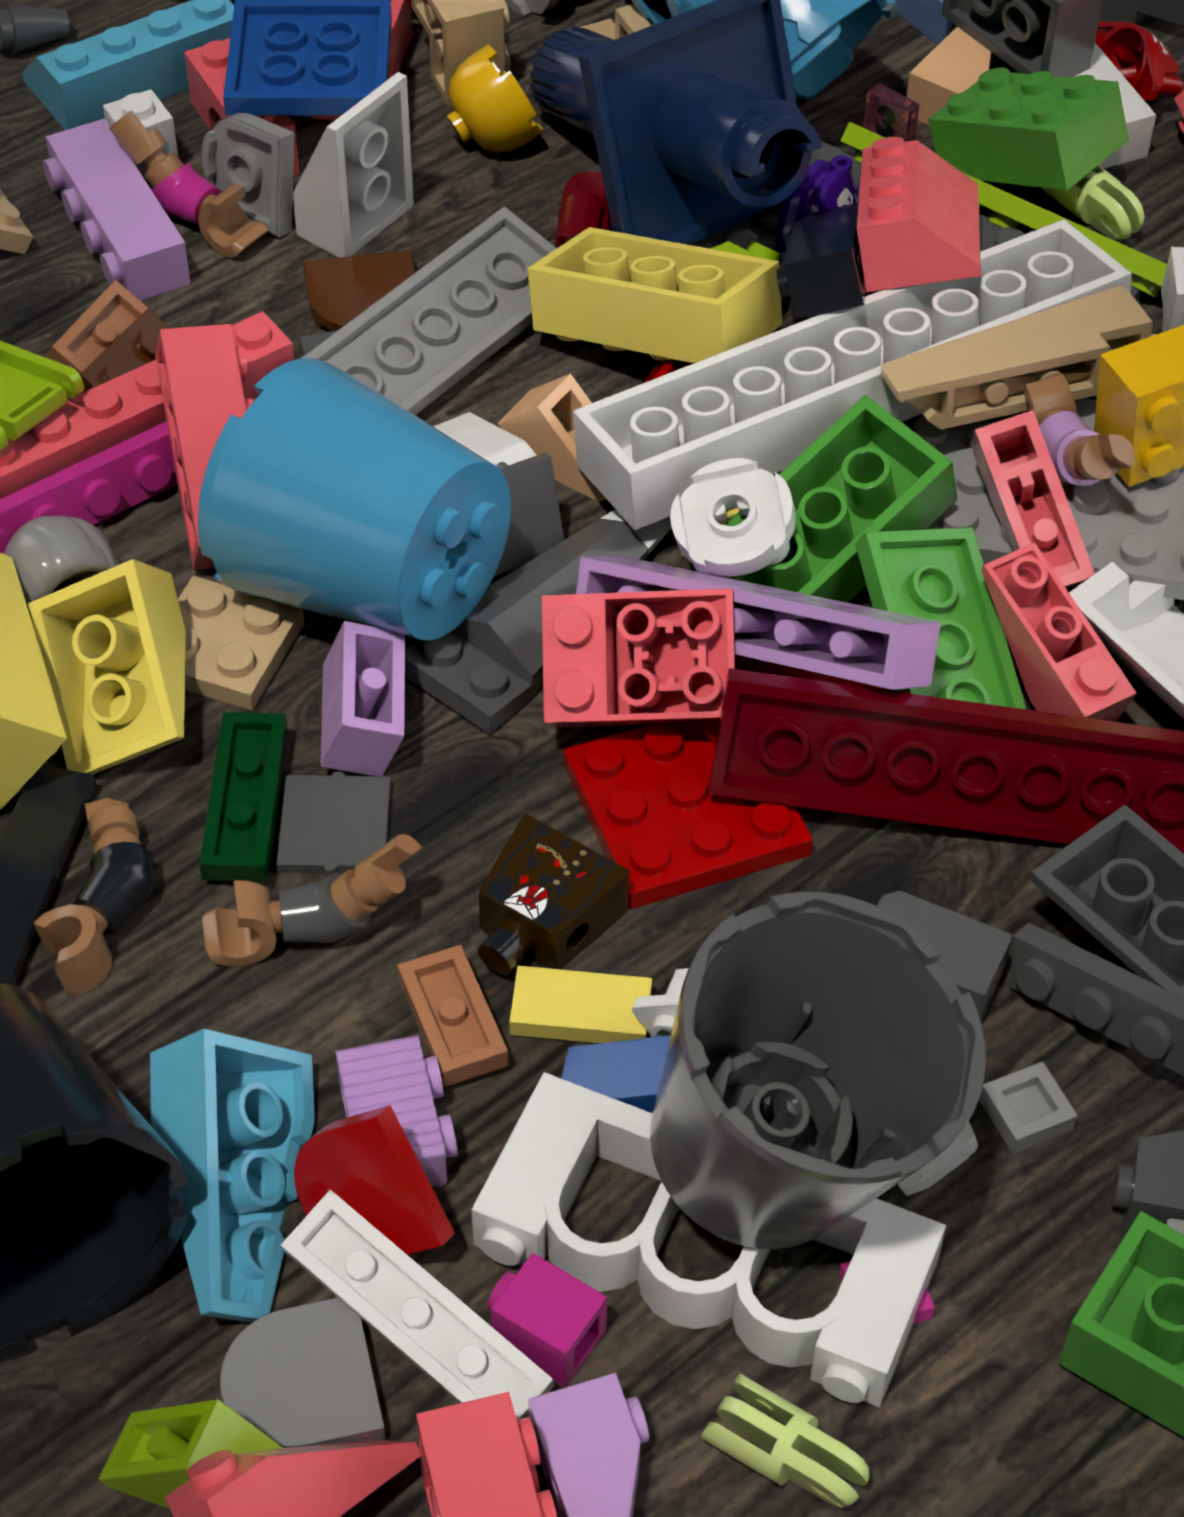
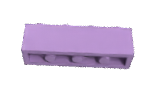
M104 118L45 136L49 159L43 160V169L48 184L53 191L61 190L62 201L71 222L80 221L85 244L91 254L96 252L100 254L102 269L108 283L111 285L117 280L140 301L190 285L186 246L183 238L130 156L109 130L110 125Z

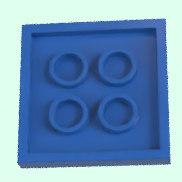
M235 0L223 95L225 115L248 113L257 117L262 115H299L302 117L343 115L388 80L392 24L391 0Z

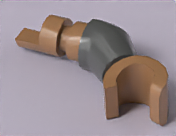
M397 835L357 863L355 869L347 870L343 874L335 872L314 883L278 891V900L272 901L269 889L261 884L251 881L234 880L236 909L217 907L205 913L202 917L204 942L208 956L214 963L219 965L242 967L255 964L267 958L275 950L277 933H282L283 942L332 943L353 935L367 926L370 921V914L375 912L379 905L388 903L404 891L406 880L399 864L411 857L422 847L409 835Z

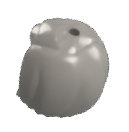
M63 515L41 516L28 521L14 533L4 552L5 555L13 558L27 608L28 603L51 594L63 581L87 577L120 565L109 541L97 527L83 519Z

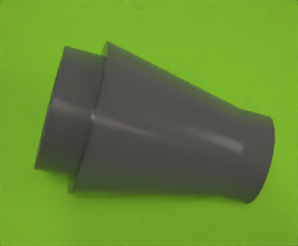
M4 3L3 8H0V50L9 49L12 54L58 39L69 38L70 24L65 8L53 9L14 3Z

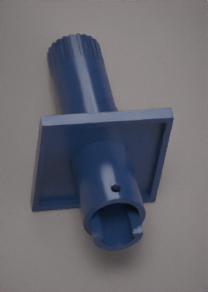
M716 0L616 40L585 28L561 29L562 32H554L551 34L552 37L550 39H546L543 42V47L538 48L536 52L538 55L532 61L533 71H530V78H532L530 87L531 90H534L533 98L539 102V108L544 110L547 115L594 135L614 232L686 245L694 243L782 205V202L803 181L810 165L812 151L822 147L817 131L808 123L803 113L797 108L780 0Z

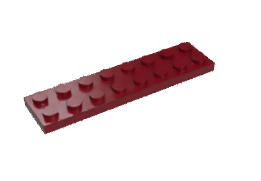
M728 668L709 777L708 794L1065 844L1072 843L1120 807L1126 805L1184 854V731Z

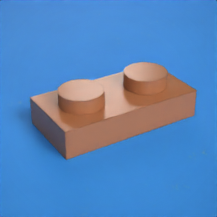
M115 280L51 347L45 358L72 367L81 374L148 307Z
M461 944L397 964L399 983L430 1056L437 1057L443 1087L509 1066L507 1047Z

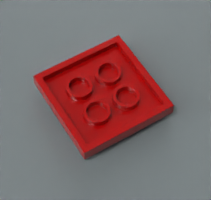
M720 719L654 723L563 749V766L605 856L630 870V910L812 855L813 838L796 806L708 794L709 777Z

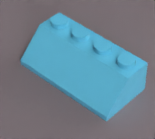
M191 0L166 10L155 11L142 19L120 27L109 28L101 34L74 44L60 46L55 51L36 57L22 72L23 81L64 130L104 119L103 105L123 99L129 94L141 93L151 89L158 99L162 100L189 89L184 56L185 51L204 46L211 41H221L231 37L234 5L230 0Z

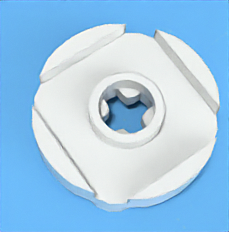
M746 458L723 459L700 468L690 477L692 484L684 491L681 498L679 493H677L672 503L670 514L672 531L681 553L693 563L697 572L726 577L741 576L758 571L767 565L779 563L787 556L790 550L789 540L795 530L796 511L787 483L776 472L774 476L769 471L760 469L758 462ZM731 508H738L741 515L747 516L742 523L736 526L718 523L727 519V510Z

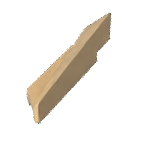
M1116 286L883 363L881 375L897 400L901 403L907 401L920 410L930 423L942 430L1028 411L1029 405L1024 395L1025 384L1064 374L1073 400L1097 396L1100 354L1150 337L1153 321L1127 288Z

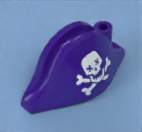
M839 155L832 158L831 162L819 159L808 168L801 184L782 202L776 231L777 252L781 254V252L786 251L785 236L791 235L795 216L859 203V185L854 182L851 158ZM780 256V258H779L778 261L780 262V266H782V264H781V256Z

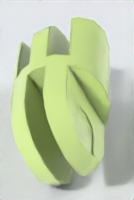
M1099 165L1067 191L1042 188L1046 194L1110 239L1117 241L1127 239L1131 236V233L1138 232L1143 226L1145 215L1138 198L1122 185L1117 178Z
M739 1373L732 1387L747 1403L731 1396H725L717 1409V1414L736 1432L771 1452V1454L715 1422L708 1423L701 1438L780 1486L790 1480L836 1507L844 1508L852 1505L859 1498V1495L839 1476L858 1485H867L870 1477L869 1467L863 1458L846 1445L817 1429L818 1419Z

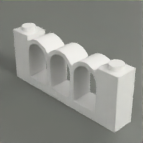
M545 1072L543 1073L471 1209L474 1246L481 1248L483 1253L492 1260L508 1266H515L518 1263L524 1265L532 1253L543 1259L548 1256L553 1265L600 1292L621 1289L638 1280L641 1296L653 1313L672 1325L700 1329L718 1326L732 1317L735 1332L746 1348L767 1363L790 1368L812 1364L810 1380L822 1384L823 1388L832 1396L851 1403L864 1401L880 1408L912 1328L915 1313L938 1263L946 1229L945 1224L877 1198L825 1233L813 1239L853 1255L839 1291L829 1307L811 1318L793 1320L779 1317L765 1309L752 1291L770 1249L744 1246L739 1258L731 1269L719 1277L710 1280L694 1281L680 1278L664 1267L657 1255L680 1207L674 1202L662 1182L643 1221L627 1237L615 1242L597 1243L584 1240L569 1230L564 1220L596 1156L661 1181L651 1151L650 1125L652 1113Z

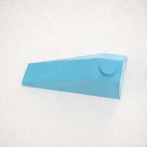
M202 1029L150 1053L151 1123L153 1129L176 1155L188 1180V1185L184 1186L182 1203L188 1217L181 1234V1239L201 1315L253 1323L255 1320L269 1314L284 1255L281 1244L285 1239L281 1233V1226L287 1203L297 1199L294 1180L295 1162L300 1146L311 1138L315 1122L312 1055Z

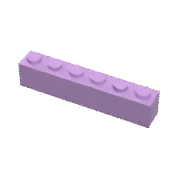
M624 556L580 558L576 594L733 588L736 655L892 690L931 686L941 622Z

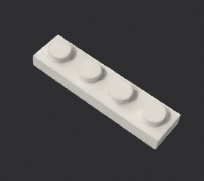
M332 1190L327 1192L281 1244L282 1249L288 1256L458 1403L509 1392L516 1419L519 1420L528 1417L529 1398L549 1393L554 1387V1380Z

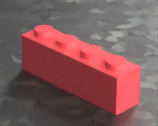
M231 324L160 329L155 359L193 570L215 568L213 561L202 555L199 544V499L210 456L231 414L242 418L254 402L253 398H244L241 382L247 380L246 353L243 345H234Z

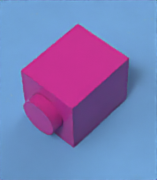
M535 1253L530 1255L517 1274L508 1271L502 1276L493 1289L487 1307L491 1311V1327L547 1373L555 1382L565 1388L606 1332L607 1296Z

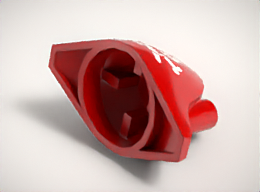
M1131 22L1098 23L1095 43L1144 101H1154L1165 96L1175 98L1181 93L1183 83L1181 78L1177 77L1180 67L1166 46L1155 35L1142 26Z

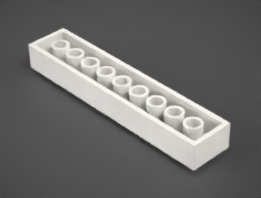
M1063 219L981 251L980 277L881 290L866 296L865 303L862 306L817 315L574 410L573 421L578 468L634 530H638L669 517L672 503L677 493H679L681 498L684 491L692 484L690 477L700 468L710 463L729 458H746L758 462L760 469L769 471L771 474L784 470L865 394L901 422L922 414L920 410L907 401L901 403L896 399L881 375L883 363L1116 286H1123L1130 292L1132 273Z

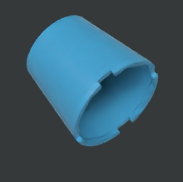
M301 358L284 363L269 372L254 385L259 396L250 405L243 417L239 418L231 414L215 444L205 471L198 508V536L202 555L212 559L217 573L214 577L226 587L247 595L362 625L382 628L420 640H435L450 633L464 621L483 597L495 575L505 548L511 517V497L508 482L503 472L493 463L330 363L314 358Z

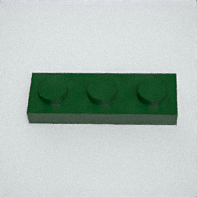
M223 712L199 862L202 880L268 881L288 734L286 714Z

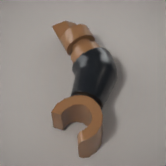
M104 798L84 804L91 841L94 846V855L89 863L90 875L74 903L50 910L33 923L45 949L58 955L54 970L64 990L73 995L88 993L106 980L112 968V954L102 933L114 934L147 901L153 885L151 853L146 847L141 845L136 816L129 809L128 803L111 798Z

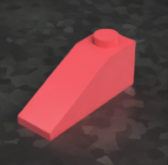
M1031 410L975 429L973 453L993 507L1013 550L1016 551L1035 542L1066 589L1080 585L1095 574L1034 411Z
M364 1440L241 1453L221 1450L202 1458L192 1465L187 1471L189 1480L165 1496V1500L173 1517H340L420 1457V1450L416 1442Z

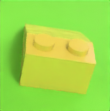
M131 559L28 603L33 628L67 737L62 744L67 770L95 774L184 738L186 629L171 573Z

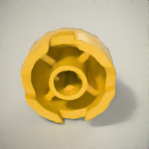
M487 44L470 55L456 69L450 80L448 91L454 111L446 117L463 143L472 138L484 150L494 153L510 152L527 144L542 134L544 130L539 123L536 124L532 120L537 114L511 71L500 72L494 62L491 63L498 56L496 51Z

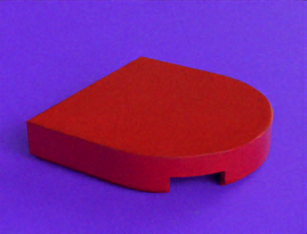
M391 1105L329 1123L310 1138L298 1153L294 1168V1180L297 1196L306 1216L327 1192L332 1190L407 1255L441 1247L455 1234Z

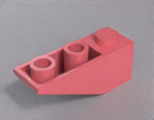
M1035 542L984 564L981 569L1027 695L1036 711L1117 722L1137 692Z

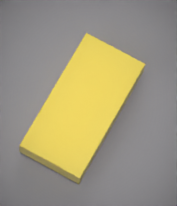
M518 966L509 1021L510 1035L589 1043H608L646 1038L647 1030L632 1012V1007L637 997L651 996L652 978Z

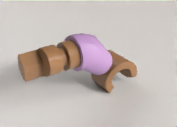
M1064 374L1025 384L1024 395L1028 401V411H1034L1056 472L1062 482L1075 486H1090L1101 479H1108L1114 476L1120 468H1132L1135 454L1131 442L1118 434L1100 435L1097 432L1091 431L1077 415L1076 405ZM1028 411L1019 412V413H1015V414H1010V415H1009V418L1014 417V416L1019 415V414H1022V413H1025V412H1028Z

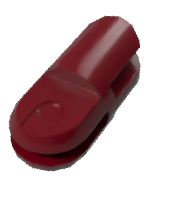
M585 171L574 175L567 181L562 192L555 234L556 248L589 227L610 230L611 218L601 173Z

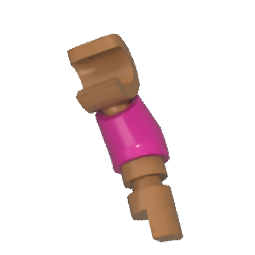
M132 110L109 127V130L136 166L143 163L148 170L144 176L153 187L151 190L163 209L173 217L199 225L200 232L207 243L222 256L229 258L238 256L270 231L262 221L257 223L248 218L238 204V201L245 197L244 186L234 184L223 191L198 174L189 162L184 165L175 152L169 155L163 148L168 143L159 130L155 128L148 133Z

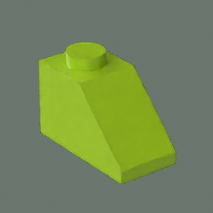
M219 1399L131 1412L98 1480L111 1489L170 1509L165 1496L189 1480L187 1471L202 1458L221 1450L241 1453L282 1449L283 1447Z

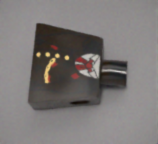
M525 814L519 821L480 889V928L489 936L478 949L479 957L488 968L501 975L510 974L524 956L545 968L561 970L629 910L630 870Z

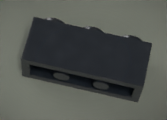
M858 203L795 216L791 235L785 236L786 251L781 252L782 268L777 269L776 274L783 303L792 301L796 319L864 305L866 287L857 234Z

